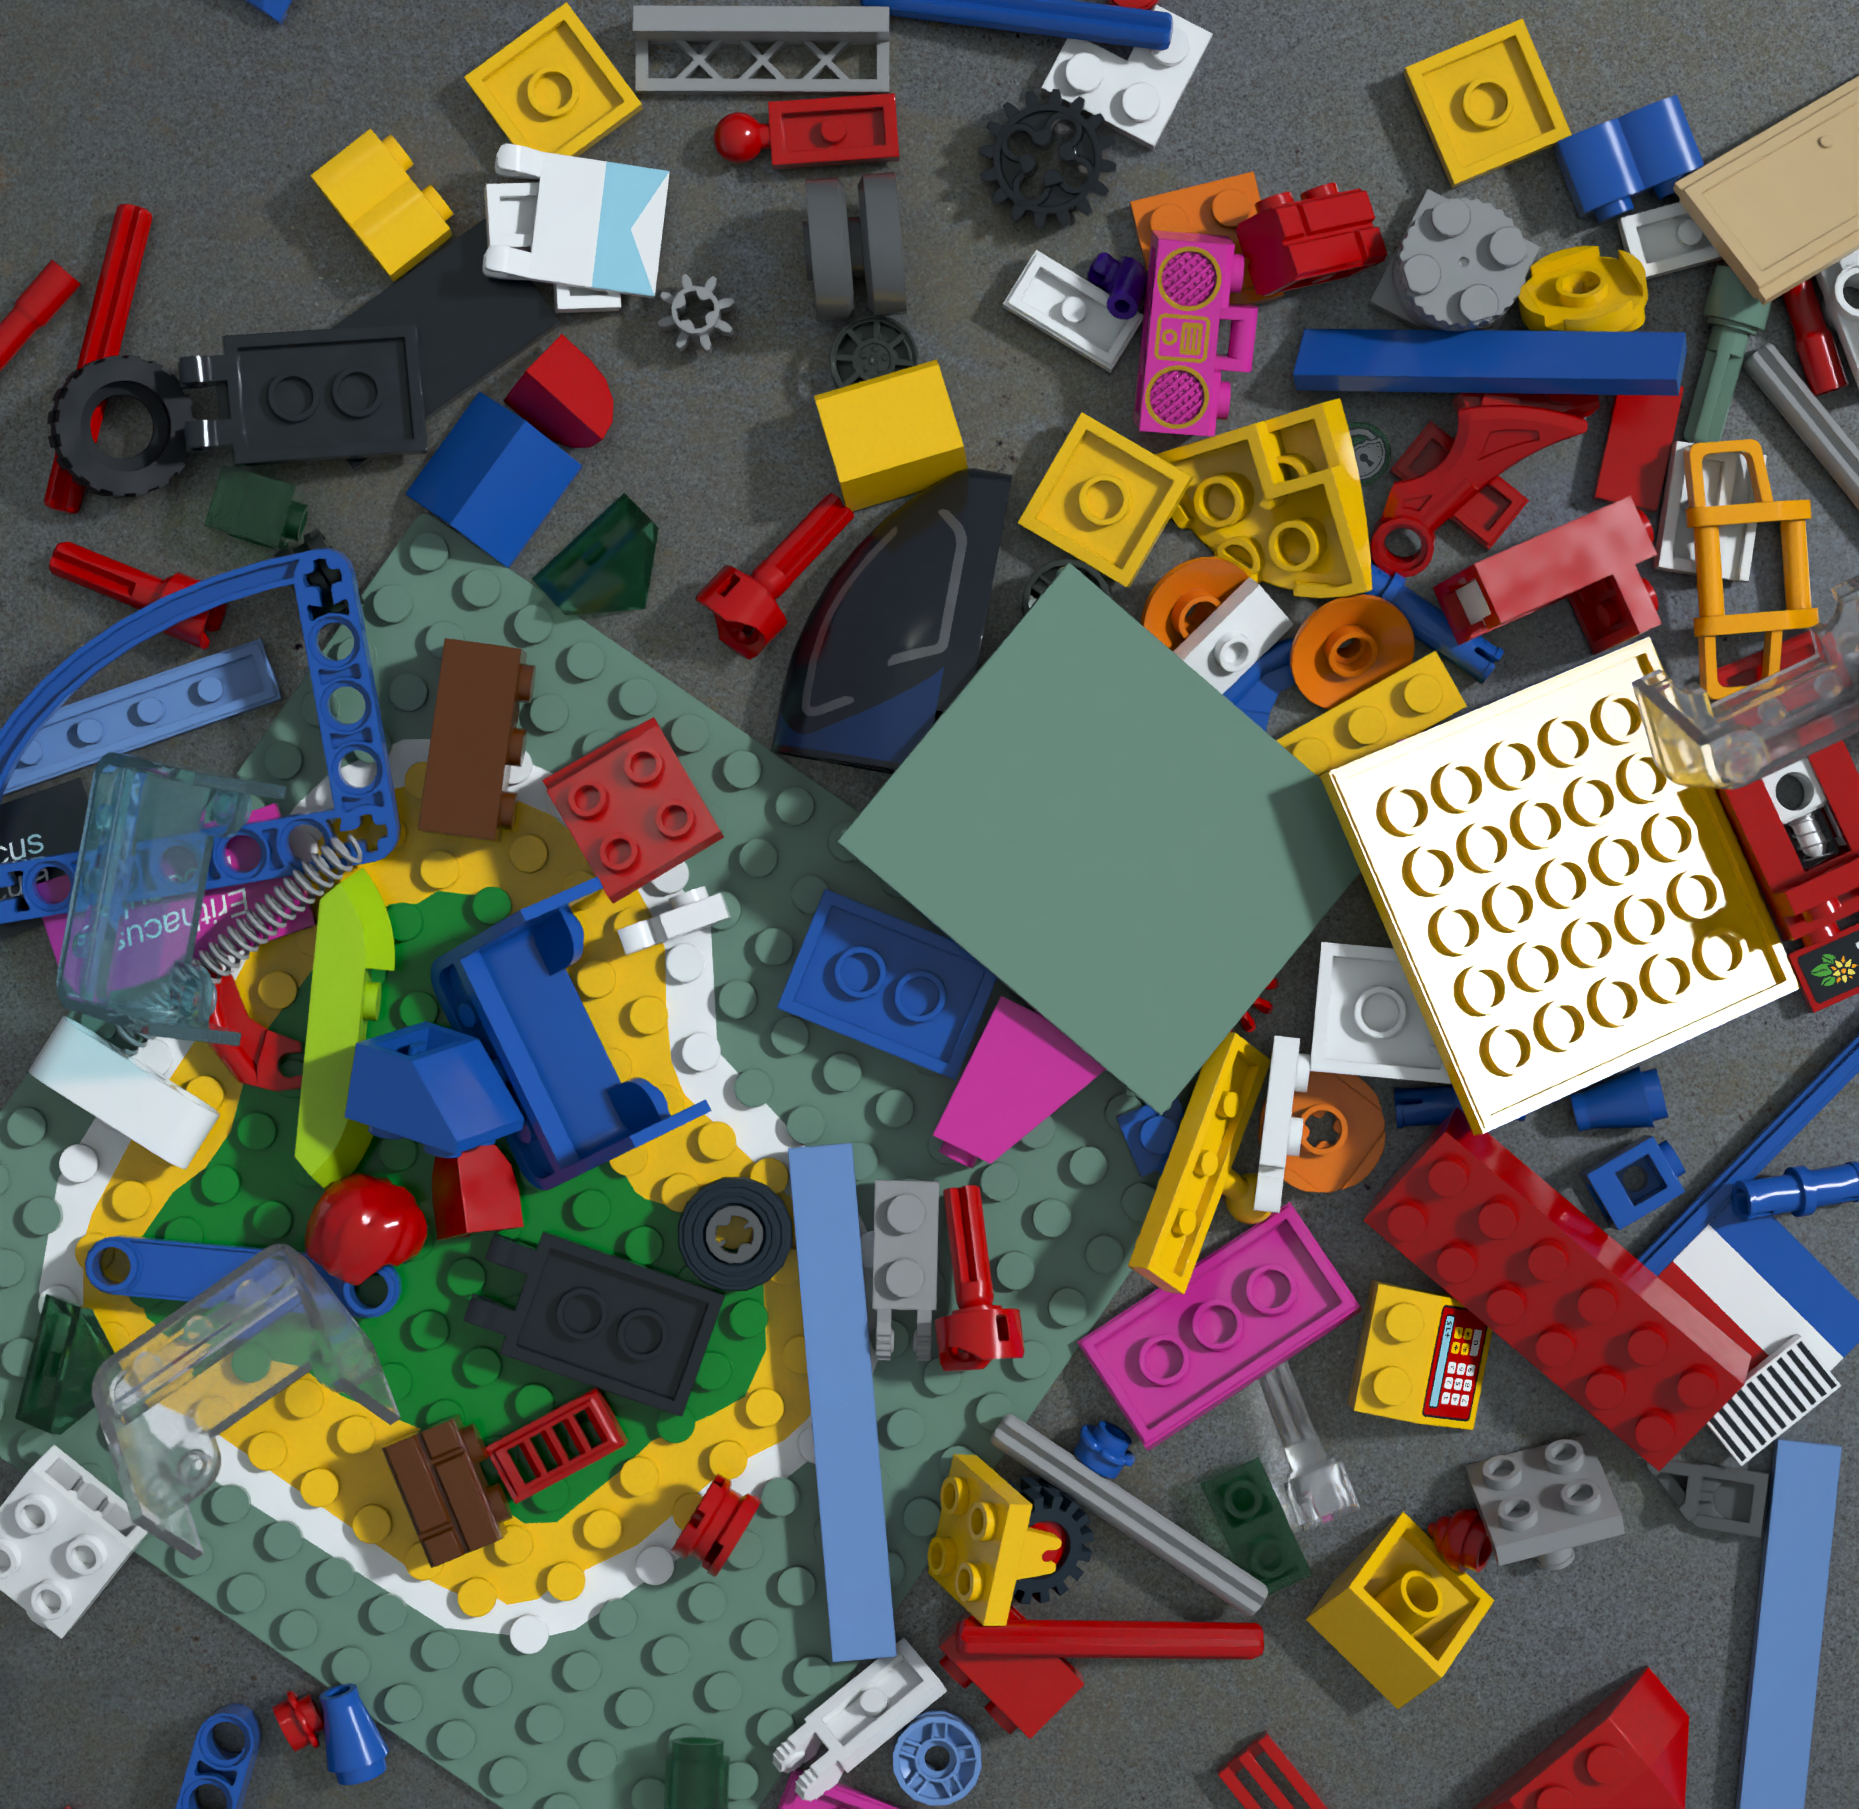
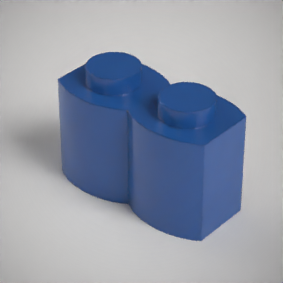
M1677 95L1557 141L1552 148L1579 218L1595 214L1599 224L1633 211L1635 208L1631 199L1654 190L1658 200L1676 195L1673 190L1675 182L1705 166Z

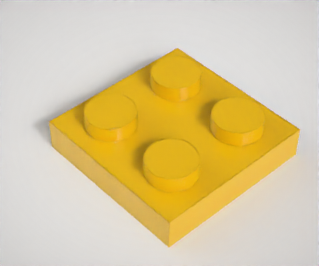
M567 2L464 76L467 84L512 144L542 152L579 157L643 110L642 103Z
M1523 18L1407 66L1403 71L1452 189L1551 148L1557 141L1572 135Z
M1081 412L1020 517L1018 524L1116 582L1130 588L1194 477Z

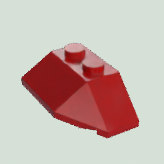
M1646 1665L1473 1809H1685L1689 1715Z

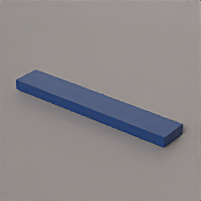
M1304 329L1293 378L1297 391L1679 396L1687 353L1685 332Z

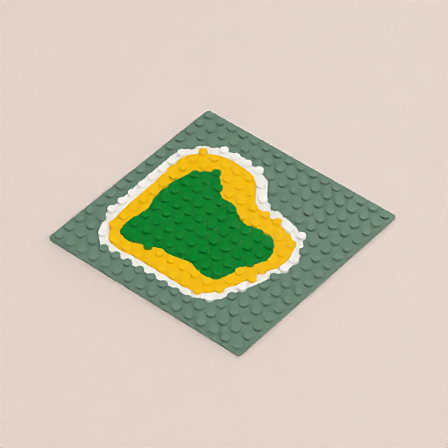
M423 513L414 519L363 592L362 597L365 604L361 605L401 825L400 839L396 848L385 858L371 863L353 865L350 872L343 871V878L340 880L334 879L333 887H325L324 894L322 896L315 895V902L311 904L318 922L320 898L361 868H364L384 901L394 937L395 970H372L371 982L381 983V1004L378 1020H368L366 1040L424 1021L452 1030L432 986L431 968L433 962L438 957L515 912L596 877L548 795L547 788L542 780L654 717L720 828L724 838L614 904L608 898L604 889H601L571 906L570 909L573 915L577 917L582 925L584 942L581 958L575 964L567 967L566 970L621 1083L634 1077L646 1079L663 1093L671 1116L705 1099L712 1111L546 1191L534 1187L525 1178L505 1137L496 1139L495 1145L509 1161L519 1188L524 1227L501 1232L471 1233L469 1237L437 1240L433 1209L432 1172L435 1156L426 1153L423 1150L422 1143L407 1138L385 1139L373 1135L366 1153L352 1174L364 1173L372 1177H387L393 1184L405 1187L415 1197L416 1204L424 1214L427 1225V1238L417 1256L411 1260L404 1261L399 1266H393L397 1270L402 1284V1292L397 1304L392 1310L379 1317L363 1318L112 1295L99 1291L90 1283L85 1270V1260L88 1251L96 1242L109 1236L125 1235L305 1252L307 1223L314 1206L325 1189L307 1173L295 1158L301 1089L276 1092L239 1083L205 1041L195 999L193 1007H185L182 1016L176 1015L174 1023H166L165 1031H157V1037L154 1040L148 1039L146 1047H139L138 1054L131 1055L220 1113L219 1118L186 1170L160 1158L54 1091L28 1072L0 1111V1458L25 1475L53 1445H56L154 1524L153 1528L134 1552L327 1687L332 1688L347 1683L356 1684L359 1696L374 1720L502 1809H758L783 1774V1771L779 1772L772 1763L773 1753L777 1750L776 1748L781 1743L787 1741L790 1735L806 1723L804 1718L844 1686L861 1661L833 1662L788 1148L850 1142L853 1145L894 1614L928 1565V1547L931 1540L936 1537L942 1509L940 1501L941 1487L944 1480L949 1477L953 1454L977 1455L994 1470L1005 1454L991 1443V1435L998 1423L1007 1414L1014 1415L1024 1423L1028 1421L1079 1347L1077 1342L1089 1333L1132 1271L1128 1263L1161 1176L1158 1170L1145 1176H1140L1116 1116L1143 1106L1145 1103L1105 1070L991 1164L978 1158L972 1169L941 1154L939 1149L943 1140L933 1136V1132L999 997L1003 996L1037 1014L1039 1013L997 978L958 1076L954 1080L778 1009V1003L824 889L946 938L949 937L836 842L840 837L841 830L847 828L860 812L515 572L505 567L433 515ZM341 624L322 653L333 660L346 658L354 647L352 632L345 625ZM445 638L521 648L527 653L526 664L536 666L531 703L520 702L517 728L527 729L524 760L522 767L511 766L508 791L518 793L516 819L512 831L502 829L501 843L426 833L418 830ZM310 671L307 672L198 829L274 803L278 804L281 816L334 808ZM340 687L333 692L330 698V710L338 721L355 723L362 718L365 712V700L358 690L352 687ZM354 750L344 756L341 763V772L349 784L356 787H364L374 781L377 774V765L370 754ZM363 815V824L360 827L341 832V819H330L337 838L342 843L349 841L347 837L352 834L356 840H366L369 849H378V840L387 835L386 825L374 824L372 815ZM304 824L299 825L292 830L289 837L296 857L312 861V853L322 855L321 845H325V840L322 833L316 827ZM337 868L331 869L333 873L338 874ZM318 871L322 880L329 882L328 876ZM305 873L304 875L308 878L313 888L318 891L319 885ZM702 886L706 887L709 897L718 893L723 894L731 919L673 940L662 942L630 955L625 954L617 930L671 911L672 907L669 898ZM317 926L267 942L266 944H261L257 952H250L249 959H240V966L238 968L231 967L230 974L234 977L249 1018L269 1031L303 1043L304 1053L286 1055L281 1061L280 1069L285 1077L290 1078L303 1075ZM241 951L239 954L243 955L245 952ZM229 955V961L234 963L235 958ZM216 960V962L223 967V971H225L226 966L220 963L218 960ZM171 975L80 1007L72 1008L67 1017L92 1030L120 1049L133 1050L134 1046L125 1041L117 1032L116 1022L120 1021L127 1025L125 1014H132L136 1017L134 1013V1006L136 1005L146 1010L143 998H150L155 1001L153 990H159L164 993L162 982H169L173 985ZM187 982V984H188L189 987L191 988L193 994L196 995V994H197V989H195L194 987H192V986ZM177 990L182 996L183 1001L189 1002V998ZM170 1000L174 1009L178 1011L180 1009L179 1005ZM161 1008L165 1018L169 1019L170 1013ZM151 1015L156 1026H161V1022ZM142 1023L147 1034L150 1035L152 1030ZM133 1031L138 1042H142L143 1038ZM1201 1068L1177 1096L1184 1113L1186 1112ZM722 1177H748L767 1185L783 1200L792 1221V1246L783 1267L768 1282L748 1291H722L703 1283L686 1266L678 1247V1222L686 1202L702 1186ZM875 1179L939 1181L937 1310H932L931 1361H916V1354L913 1352V1333L917 1329V1310L892 1309L891 1329L894 1331V1351L891 1353L890 1360H876L877 1309H872ZM966 1185H977V1187H980L994 1293L993 1305L1020 1310L1025 1352L1023 1358L993 1359L981 1370L947 1372L940 1365L935 1319L951 1315V1312L958 1310L959 1307L956 1303L943 1190L960 1188ZM732 1216L729 1225L718 1226L717 1238L718 1241L727 1240L723 1245L726 1250L738 1252L742 1242L752 1243L753 1229L752 1226L744 1229V1225L748 1222L745 1218ZM544 1230L725 1294L682 1417L601 1389L625 1433L628 1443L517 1504L514 1503L488 1455V1459L479 1462L488 1486L499 1483L505 1493L513 1517L504 1522L508 1533L499 1541L466 1553L439 1566L430 1567L382 1448L396 1439L459 1414L464 1427L472 1423L476 1425L486 1447L594 1387L500 1354L506 1335L463 1321L473 1293L493 1299L515 1309L527 1277L525 1273L485 1260L494 1232L537 1248ZM109 1247L103 1254L101 1264L105 1275L113 1281L123 1282L128 1277L131 1269L127 1254L115 1247ZM375 1272L364 1282L356 1285V1291L360 1299L366 1304L381 1305L386 1300L388 1286L384 1277ZM582 1410L574 1414L591 1447L601 1442L586 1411ZM561 1421L552 1426L569 1459L579 1454L564 1423ZM541 1433L531 1437L530 1439L547 1471L556 1467L558 1464ZM519 1445L507 1450L525 1483L536 1478ZM719 1473L732 1481L731 1489L742 1496L747 1493L751 1496L755 1495L762 1499V1502L717 1576L713 1577L707 1573L708 1570L702 1567L700 1560L691 1555L684 1559L672 1552L671 1549L712 1481Z

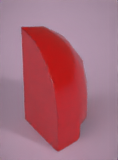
M563 334L524 372L503 400L547 438L571 448H590L603 440L613 422L614 400L606 378L593 362Z
M495 1144L474 1147L462 1152V1155L457 1158L435 1156L432 1172V1199L437 1240L469 1237L471 1233L501 1232L524 1227L519 1188L512 1166Z

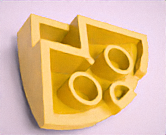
M1340 398L1155 454L1194 477L1171 517L1179 528L1192 530L1214 552V557L1234 563L1257 583L1266 582L1280 588L1293 590V596L1345 597L1372 590L1367 518L1353 444Z

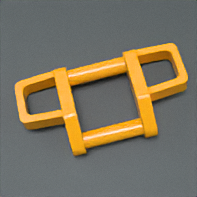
M1754 439L1704 442L1688 445L1683 452L1688 508L1685 509L1686 528H1693L1699 617L1693 618L1694 637H1698L1700 692L1705 699L1709 700L1771 695L1776 692L1779 685L1783 630L1819 627L1818 608H1812L1806 534V519H1812L1810 500L1773 501L1762 448L1758 441ZM1734 452L1742 454L1747 462L1756 503L1706 507L1702 470L1703 457L1708 454ZM1780 522L1786 610L1725 615L1719 526ZM1765 631L1762 675L1759 682L1747 686H1721L1717 679L1715 635Z

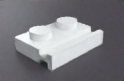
M1675 441L1671 445L1655 549L1657 555L1654 556L1653 569L1696 576L1693 528H1686L1685 509L1688 508L1683 457L1684 449L1694 443ZM1734 452L1708 454L1703 457L1702 470L1706 507L1756 503L1747 462L1742 454ZM1763 455V456H1764L1765 465H1766L1767 455ZM1757 523L1719 526L1722 579L1732 580L1737 583L1749 581Z

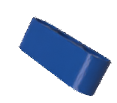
M227 1704L218 1708L202 1723L195 1738L175 1809H203L197 1800V1788L203 1784H213L224 1792L227 1800L226 1809H242L263 1732L260 1718L251 1708L243 1704ZM221 1722H232L243 1731L245 1737L243 1750L230 1752L221 1748L216 1742L214 1735L216 1725Z

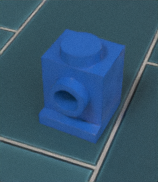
M1650 1135L1638 1138L1596 1164L1578 1172L1609 1228L1618 1231L1685 1192L1677 1178L1685 1173V1169L1676 1152L1667 1140L1657 1144L1654 1137ZM1632 1166H1638L1644 1173V1183L1637 1190H1629L1623 1183L1624 1172Z

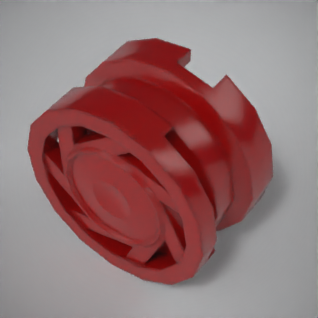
M719 1473L712 1481L671 1549L672 1552L684 1559L691 1555L700 1560L702 1567L708 1570L707 1573L713 1577L717 1576L762 1502V1499L755 1495L751 1496L747 1493L742 1496L731 1489L732 1481Z

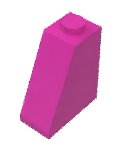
M1000 996L933 1132V1136L943 1140L939 1152L972 1169L978 1158L991 1164L1099 1076L1105 1069L1044 1017Z

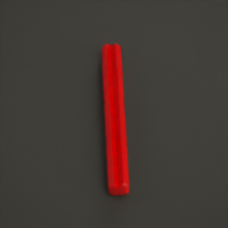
M119 204L116 208L76 371L92 361L119 355L153 219L152 214L143 207L132 204ZM108 398L103 400L92 414L90 429L95 444L97 443ZM55 452L44 496V504L58 512L77 514L81 507L85 486L80 487L71 480L72 476L67 470L61 469L56 461L58 456Z
M965 1619L957 1623L955 1631V1644L958 1654L975 1657L1253 1660L1261 1656L1264 1651V1633L1261 1625L1248 1622L1008 1619L1006 1626H983L977 1619Z

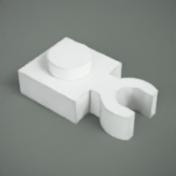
M702 886L669 898L672 907L671 911L617 930L625 954L630 955L662 942L673 940L731 919L723 894L718 893L709 897L706 887Z

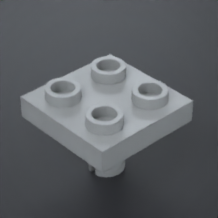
M1588 1434L1557 1440L1550 1444L1507 1455H1498L1488 1460L1465 1465L1470 1491L1499 1566L1534 1557L1538 1567L1549 1571L1560 1570L1573 1562L1575 1558L1573 1547L1625 1534L1621 1511Z

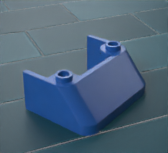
M598 876L515 912L438 957L433 962L431 968V982L434 992L452 1030L481 1040L523 1114V1129L504 1137L525 1178L534 1187L545 1191L712 1111L705 1099L671 1116L663 1093L646 1079L634 1077L621 1083L566 970L567 967L575 964L581 958L584 942L582 925L577 917L573 915L570 907L603 889Z

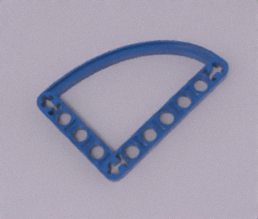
M319 548L272 558L212 576L162 597L118 621L77 649L33 689L10 715L0 730L1 803L3 793L20 758L41 728L70 696L103 668L142 642L186 619L230 601L273 588L294 584L334 808L0 863V888L14 886L19 883L14 871H22V893L30 907L26 909L20 908L21 895L1 900L0 924L293 876V870H299L305 874L302 869L303 861L309 862L317 871H320L312 861L296 857L289 846V837L292 830L302 824L316 827L324 837L325 846L332 849L335 854L336 851L330 843V838H337V834L330 819H341L340 832L360 827L363 824V815L365 814L372 815L374 824H385L387 835L378 840V849H369L368 843L364 839L356 840L362 851V862L353 863V865L378 861L385 858L396 848L400 839L401 825L356 574L351 561L344 553L333 548ZM318 559H326L329 569H340L342 581L332 584L331 587L333 603L337 604L346 599L348 601L349 613L331 612L316 619L313 618L311 605L317 607L325 605L321 587L317 585L310 586L307 580L308 574L317 570ZM329 623L345 625L354 637V647L351 653L342 660H333L326 657L318 645L320 631ZM340 687H352L363 695L365 712L362 718L355 723H343L332 715L330 698L333 692ZM360 750L370 754L375 760L377 774L370 785L356 787L344 779L341 772V763L347 753ZM237 835H247L253 838L261 849L260 862L256 868L250 871H240L234 868L227 860L226 846L229 840ZM349 841L343 843L350 855L357 858L352 844ZM184 846L195 854L198 865L195 876L192 879L176 881L165 873L163 856L170 847ZM323 854L321 855V857L329 865L330 869L336 868L329 861H327ZM120 856L132 865L134 880L128 890L114 892L102 884L99 877V869L106 858ZM341 856L338 857L342 865H348L347 860ZM57 867L68 875L71 889L64 901L50 902L38 893L36 879L43 868Z

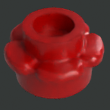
M294 1691L286 1692L288 1698L272 1706V1709L289 1745L294 1752L310 1744L315 1749L318 1748L320 1741L317 1733L324 1730V1720L317 1704L310 1694L299 1699Z

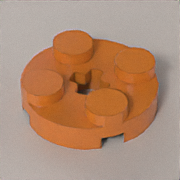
M1309 1071L1307 1093L1294 1091L1291 1117L1304 1118L1299 1157L1286 1156L1283 1181L1306 1192L1331 1193L1358 1184L1375 1168L1385 1147V1119L1377 1095L1360 1077L1349 1074ZM1267 1096L1259 1111L1257 1140L1260 1147ZM1326 1112L1333 1114L1336 1120L1332 1125V1129L1338 1134L1336 1141L1332 1145L1323 1140L1315 1147L1310 1145L1306 1140L1310 1134L1309 1128L1305 1125L1307 1118L1311 1114L1318 1118L1323 1117Z

